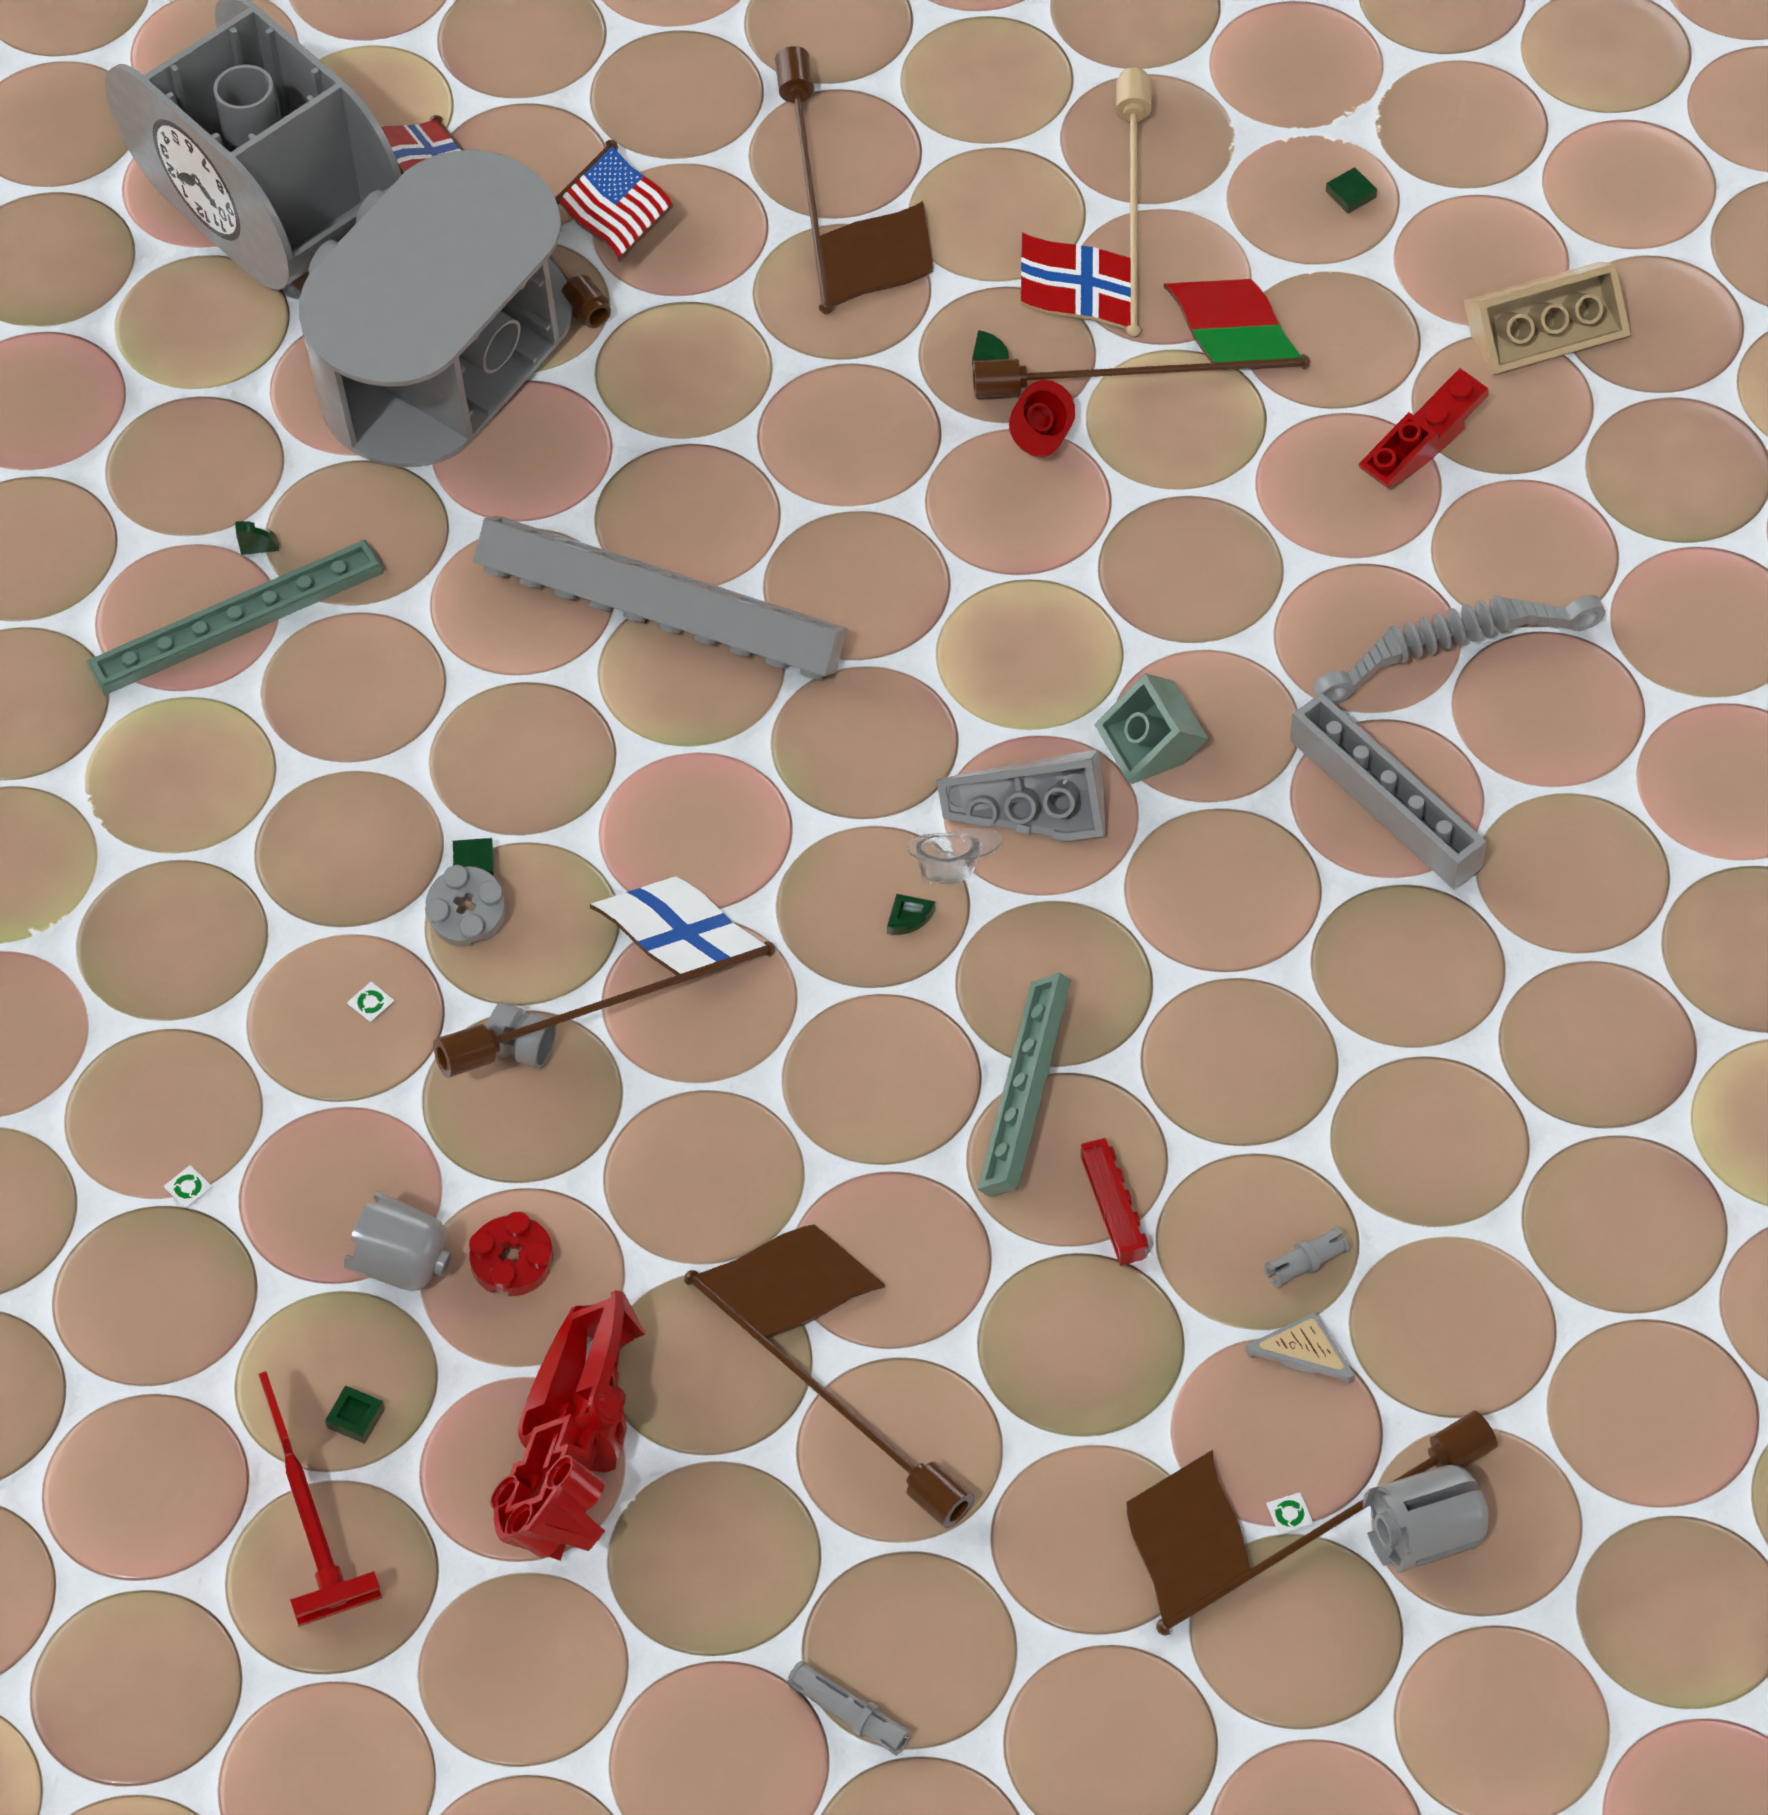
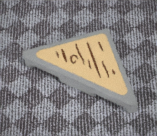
M1312 1313L1246 1345V1353L1251 1358L1259 1356L1281 1362L1284 1367L1313 1375L1317 1372L1342 1379L1345 1384L1354 1382V1373L1316 1313Z

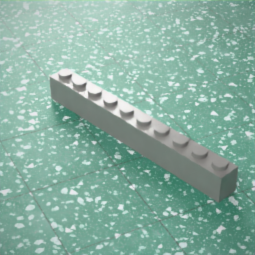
M501 516L484 518L473 561L485 566L484 571L488 574L506 577L508 573L520 577L519 583L533 588H541L542 585L554 588V594L559 597L573 600L576 599V596L589 600L588 605L593 608L610 611L612 607L624 611L623 616L627 619L637 622H645L646 619L658 622V628L676 634L681 633V630L694 634L693 639L700 643L716 645L717 641L729 645V651L734 654L749 657L754 653L765 657L764 662L768 665L786 668L788 664L800 668L801 675L821 680L823 676L836 673L848 628Z

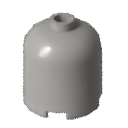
M376 1191L373 1198L376 1200V1205L374 1206L369 1203L365 1205L352 1232L350 1240L357 1243L354 1256L348 1254L345 1256L344 1268L403 1290H421L431 1282L435 1274L442 1277L449 1265L451 1253L445 1251L447 1246L446 1228L435 1217Z

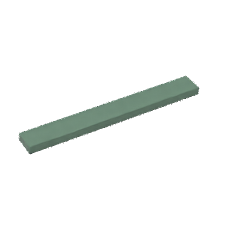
M362 540L87 660L88 668L105 696L383 574L382 566L367 541Z

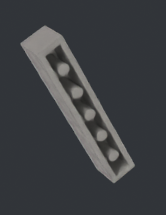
M1322 692L1292 714L1290 741L1453 890L1483 868L1487 841Z

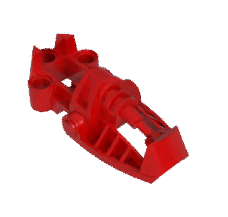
M614 1290L611 1292V1298L593 1305H576L569 1311L537 1373L518 1424V1436L522 1445L526 1448L523 1460L513 1464L510 1475L497 1485L491 1496L490 1504L494 1509L493 1519L499 1540L503 1543L528 1550L539 1558L550 1557L561 1561L566 1544L590 1551L605 1532L602 1527L586 1514V1511L591 1509L601 1497L605 1485L604 1480L592 1471L606 1473L615 1470L627 1431L623 1407L626 1394L618 1386L619 1353L623 1346L646 1334L624 1292ZM588 1336L593 1339V1342L586 1360Z

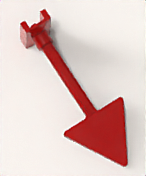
M267 1371L258 1373L285 1456L286 1475L318 1570L315 1573V1578L319 1590L290 1599L298 1627L382 1599L375 1571L344 1581L340 1566L334 1565L303 1467L293 1453Z

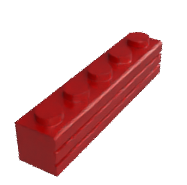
M1106 1138L1081 1144L1080 1158L1119 1265L1122 1266L1144 1260L1145 1249L1149 1248L1148 1240L1145 1233L1141 1234L1138 1228L1140 1226V1219L1137 1211L1133 1212L1131 1209L1132 1197L1128 1189L1125 1190L1123 1187L1124 1176L1121 1168H1116L1114 1162L1116 1161V1154L1113 1146H1108Z

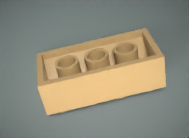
M1599 261L1463 300L1471 336L1491 374H1498L1631 336L1616 263Z

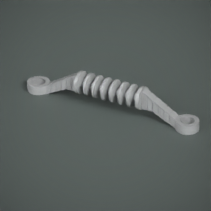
M1495 595L1490 598V609L1484 600H1479L1475 604L1476 613L1469 604L1462 605L1461 617L1454 608L1447 611V622L1441 613L1433 615V626L1426 617L1419 618V631L1411 621L1405 622L1404 635L1398 626L1389 627L1383 637L1372 646L1369 652L1358 661L1349 673L1334 671L1325 674L1314 683L1312 689L1315 697L1322 692L1330 701L1337 705L1354 694L1381 667L1396 663H1406L1408 661V650L1415 659L1422 657V645L1429 655L1436 654V641H1438L1443 650H1449L1451 648V637L1458 646L1465 644V632L1472 642L1479 641L1480 629L1486 637L1494 635V624L1500 633L1509 632L1510 629L1525 624L1572 629L1573 631H1582L1598 624L1605 616V609L1600 599L1595 595L1578 598L1566 608L1512 598L1508 599Z

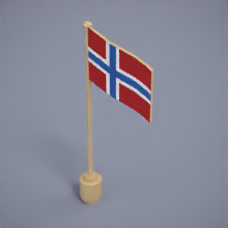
M1131 67L1123 70L1116 81V113L1120 118L1130 122V257L1095 247L1046 241L1022 232L1021 305L1046 314L1095 320L1126 329L1129 336L1135 337L1141 331V328L1137 325V122L1147 118L1151 113V80L1143 69Z

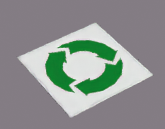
M369 982L347 1004L371 1023L395 1000L373 982Z
M189 1165L163 1187L183 1207L187 1208L213 1186Z
M1301 1492L1266 1503L1279 1535L1314 1524Z

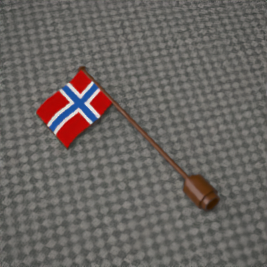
M433 115L428 122L417 125L381 127L394 152L401 175L412 166L430 157L464 150L442 124L443 119L441 116ZM551 255L549 259L559 268L567 283L563 286L561 292L572 306L575 318L582 325H587L589 328H597L603 325L611 315L609 300L589 276L578 275L570 277Z

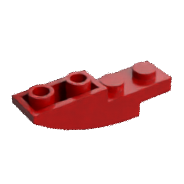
M1459 368L1414 415L1408 412L1359 463V468L1386 488L1406 479L1440 453L1465 429L1464 421L1489 396L1488 387Z

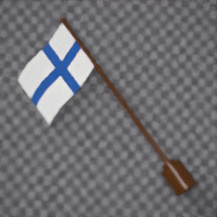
M676 876L590 904V909L602 914L615 923L649 957L676 976L500 1035H496L493 1029L488 1030L484 1024H478L436 1038L433 1042V1048L437 1064L446 1078L492 1064L496 1061V1053L500 1052L499 1043L764 954L771 957L775 953V945L770 941L762 943L740 928L701 891Z

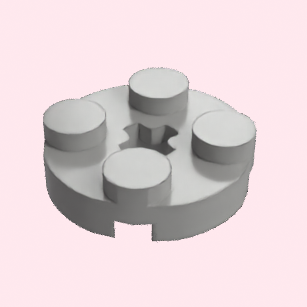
M453 865L447 868L444 874L439 876L431 885L425 901V914L436 935L449 944L462 947L471 946V942H477L481 939L486 941L493 937L501 928L507 912L504 893L496 878L483 869L470 866ZM471 898L475 909L473 911L466 910L463 915L459 914L458 902Z

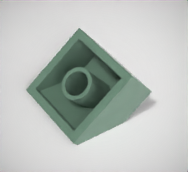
M1147 673L1094 724L1126 780L1131 784L1183 765L1209 739L1173 680Z

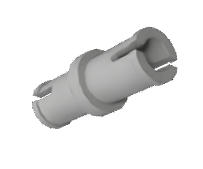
M1335 1227L1330 1232L1310 1242L1303 1240L1294 1245L1293 1251L1272 1262L1265 1263L1266 1276L1268 1278L1273 1275L1276 1276V1278L1270 1281L1271 1284L1278 1288L1285 1282L1305 1272L1312 1274L1319 1270L1320 1264L1349 1251L1347 1238L1344 1237L1338 1240L1343 1231Z

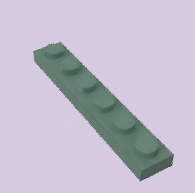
M1060 972L1031 982L978 1185V1190L988 1197L1018 1189L1023 1176L1022 1170L1028 1147L1031 1144V1135L1037 1112L1040 1109V1100L1045 1080L1049 1073V1065L1054 1045L1058 1038V1030L1071 980Z

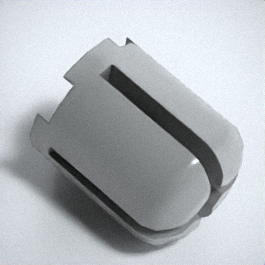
M1444 1465L1371 1488L1364 1494L1363 1508L1371 1506V1517L1375 1529L1368 1532L1367 1535L1375 1554L1383 1566L1392 1564L1397 1568L1396 1574L1475 1549L1484 1540L1488 1530V1506L1483 1492L1477 1490L1479 1487L1478 1483L1467 1470L1460 1466Z

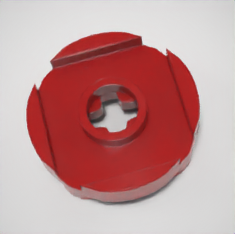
M512 1212L508 1216H501L487 1222L469 1240V1261L473 1276L479 1285L492 1293H495V1290L508 1292V1296L524 1295L542 1285L549 1275V1267L553 1260L551 1239L544 1227L538 1222L529 1219L523 1212ZM508 1249L520 1250L518 1252L519 1260L512 1262L509 1258L502 1261L500 1258L504 1255V1251Z

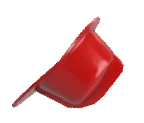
M1051 380L1033 382L1024 390L1012 409L1008 420L1009 432L1014 442L1022 451L1031 456L1043 458L1052 455L1060 447L1075 419V404L1071 394L1062 385Z

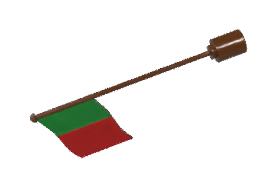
M1252 279L1164 283V288L1180 306L1194 340L1211 363L1027 373L1026 366H1020L1018 359L973 361V389L975 398L1020 396L1021 388H1027V380L1302 365V369H1305L1309 366L1310 359L1305 354L1301 356L1284 334L1268 298Z

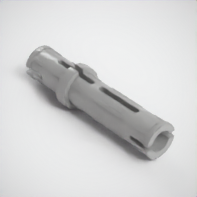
M804 1661L798 1662L791 1670L787 1678V1686L802 1693L814 1703L853 1727V1732L858 1736H867L871 1740L873 1739L895 1756L900 1754L907 1745L911 1730L880 1712L881 1708L873 1702L868 1704L862 1699L860 1700L848 1690L817 1672Z

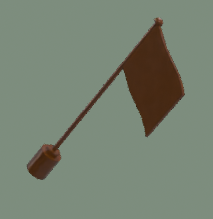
M798 46L786 47L780 50L775 56L778 89L782 99L795 103L822 301L819 305L820 312L828 314L833 310V306L862 294L905 285L932 273L933 263L923 201L896 213L853 222L820 235L802 102L810 98L814 93L810 55L806 49Z
M815 1224L781 1234L737 1260L701 1273L690 1270L685 1274L684 1281L687 1285L693 1284L906 1470L909 1473L906 1480L908 1484L907 1495L944 1528H950L966 1515L974 1501V1495L936 1462H930L926 1465L921 1463L914 1467L768 1339L805 1325L853 1297L872 1290L885 1288L883 1282Z
M1473 1410L1431 1436V1447L1428 1448L1430 1458L1393 1481L1425 1472L1434 1465L1436 1467L1455 1465L1465 1468L1497 1448L1496 1436L1486 1419L1478 1411ZM1213 1450L1127 1501V1517L1132 1538L1152 1579L1162 1618L1156 1624L1158 1633L1163 1636L1170 1635L1169 1629L1362 1511L1365 1509L1363 1508V1500L1250 1568L1240 1525L1218 1481Z

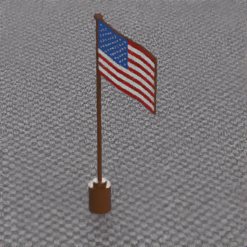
M607 140L605 142L606 147L555 199L557 204H560L580 227L607 245L620 262L673 208V204L660 186L627 163L618 153L616 141Z

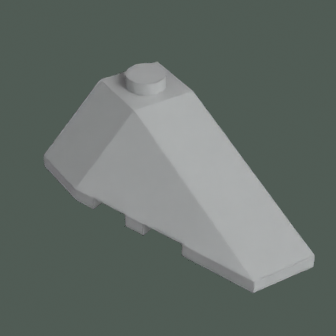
M1098 750L1058 755L936 780L943 819L984 827L994 826L1016 830L1017 833L1027 835L1029 833L1043 835L1065 842L1105 836L1104 785Z

